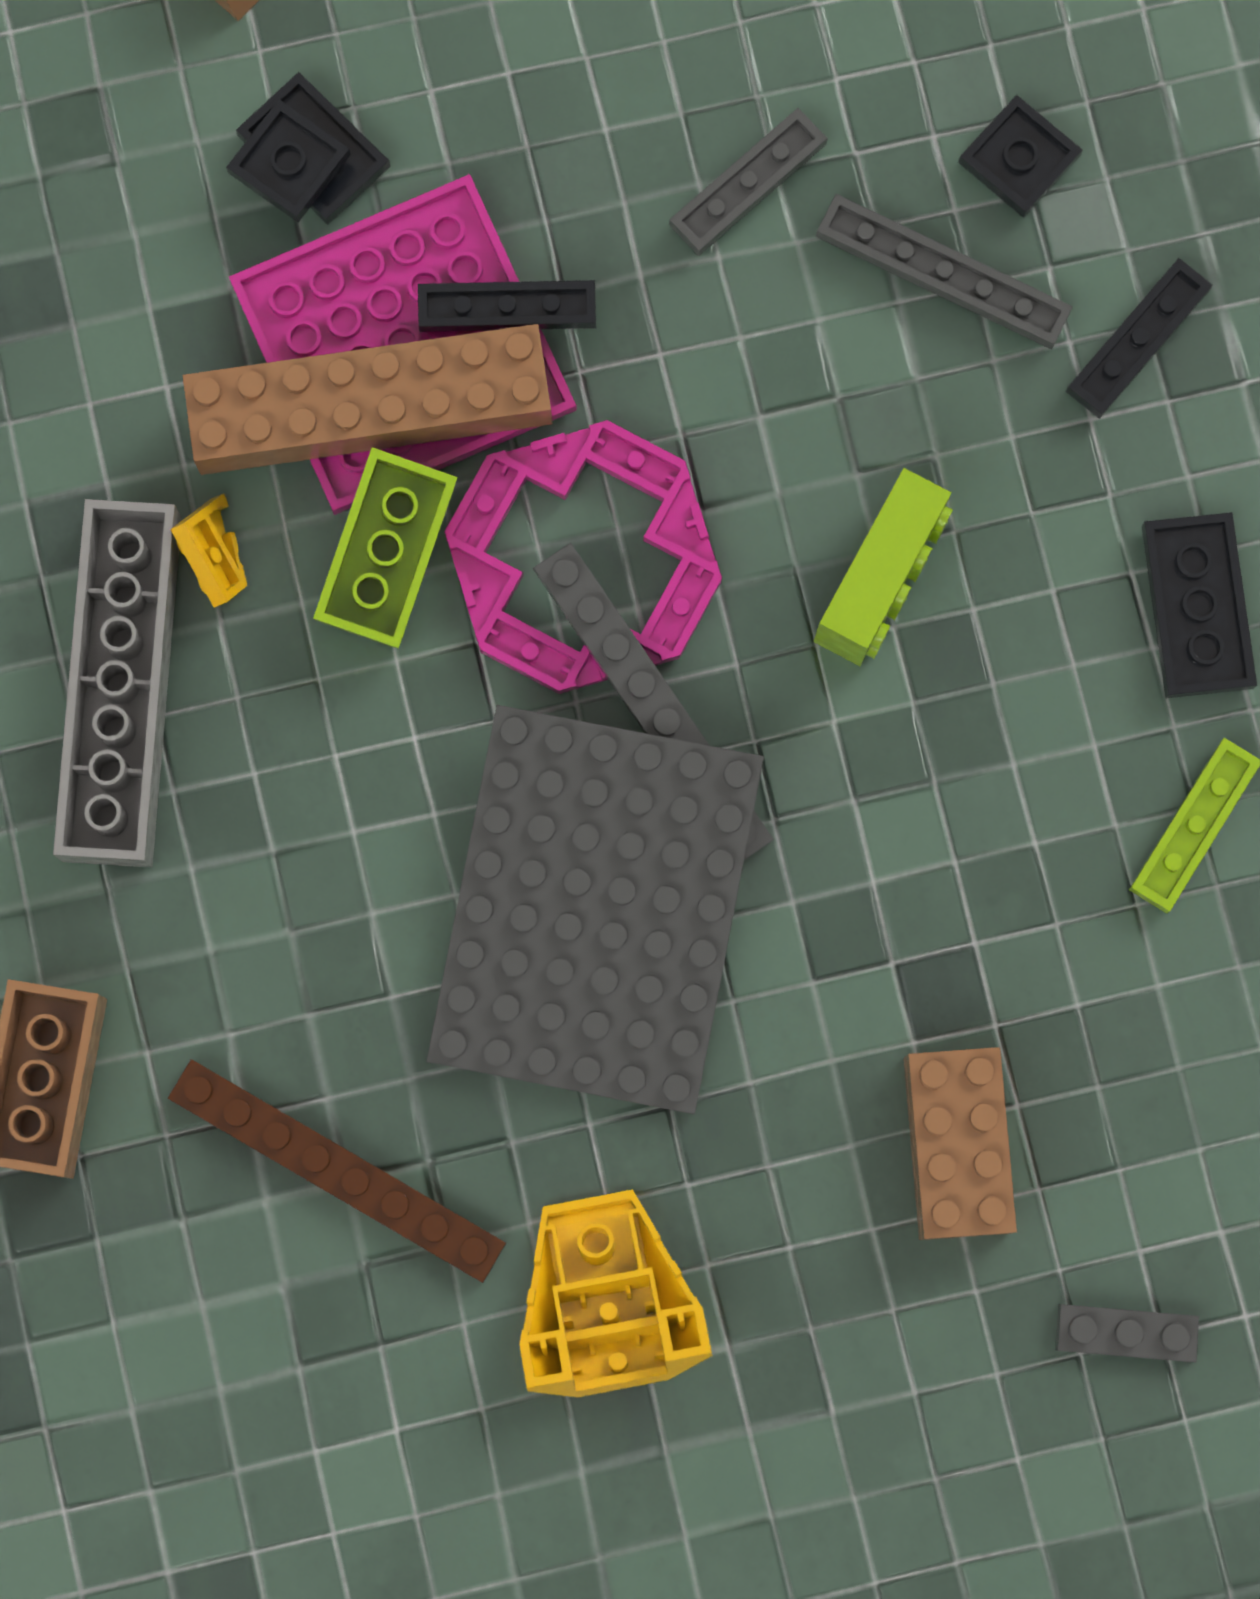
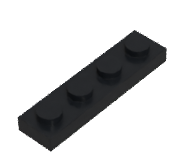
M1178 258L1072 381L1066 392L1100 419L1207 295L1213 285Z
M595 280L418 284L419 332L490 331L538 324L539 329L596 328Z

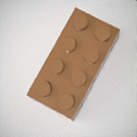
M8 979L0 1017V1167L74 1179L107 998L96 993Z
M1000 1047L906 1055L904 1057L919 1240L1017 1233Z

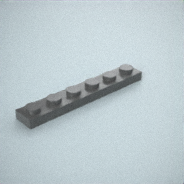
M838 194L833 198L816 233L817 238L1051 350L1073 306Z

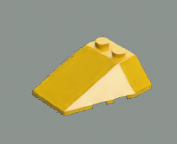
M633 1189L543 1206L534 1255L531 1287L528 1290L524 1328L521 1332L519 1343L527 1391L578 1398L666 1381L712 1356L703 1308L685 1282L682 1272L665 1248L659 1233Z

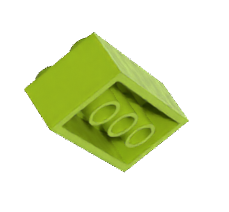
M372 447L313 620L399 649L458 477Z
M903 468L823 615L813 641L814 643L858 666L862 665L866 655L875 659L891 627L884 623L886 618L889 617L894 621L896 620L912 588L905 584L907 579L914 582L917 581L933 549L926 545L928 540L936 544L948 523L953 509L946 505L952 492Z

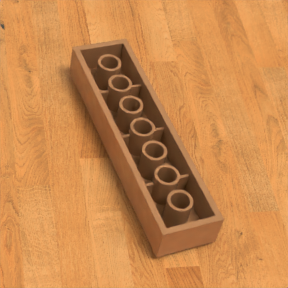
M538 324L183 375L193 459L201 475L371 451L372 447L386 449L552 425L551 405Z

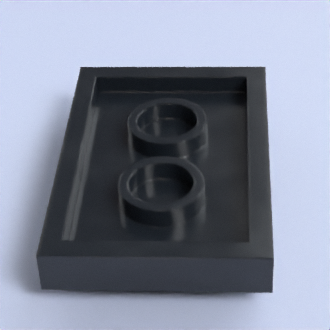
M298 72L239 126L236 132L238 137L245 143L276 102L281 100L350 148V157L310 207L329 225L391 167L390 161Z

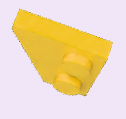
M224 493L208 500L170 529L176 539L180 552L185 555L198 578L201 590L208 596L214 608L227 603L248 586L244 568L238 556L239 547L235 532H225L220 510L229 506Z

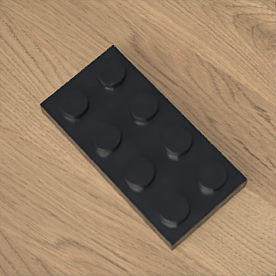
M1233 513L1145 521L1142 524V533L1165 699L1254 689L1257 686Z

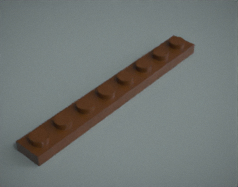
M192 1059L167 1098L482 1283L486 1280L506 1245V1242Z

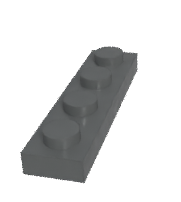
M797 108L669 219V226L698 256L701 255L827 144L828 138Z

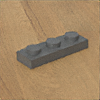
M1058 1304L1056 1351L1196 1363L1199 1316Z

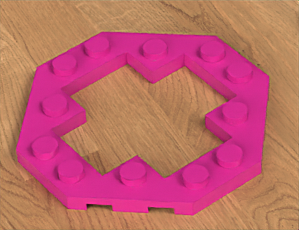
M608 420L589 425L587 429L566 435L561 433L530 442V445L508 452L503 450L487 455L445 529L446 539L480 652L558 694L608 679L585 645L579 652L504 612L523 578V572L486 552L526 480L566 500L582 469L588 463L662 502L643 537V541L681 561L642 633L639 634L630 629L655 666L680 659L722 582V576L713 554L707 528L699 503L696 500L685 460Z

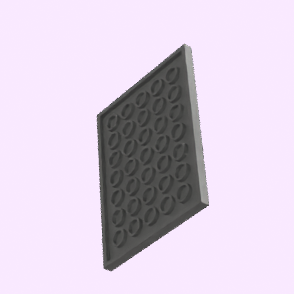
M496 705L426 1062L695 1115L764 756Z

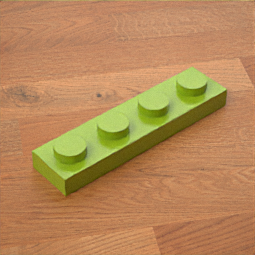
M1223 738L1128 890L1166 914L1169 913L1258 770L1260 759L1228 739Z

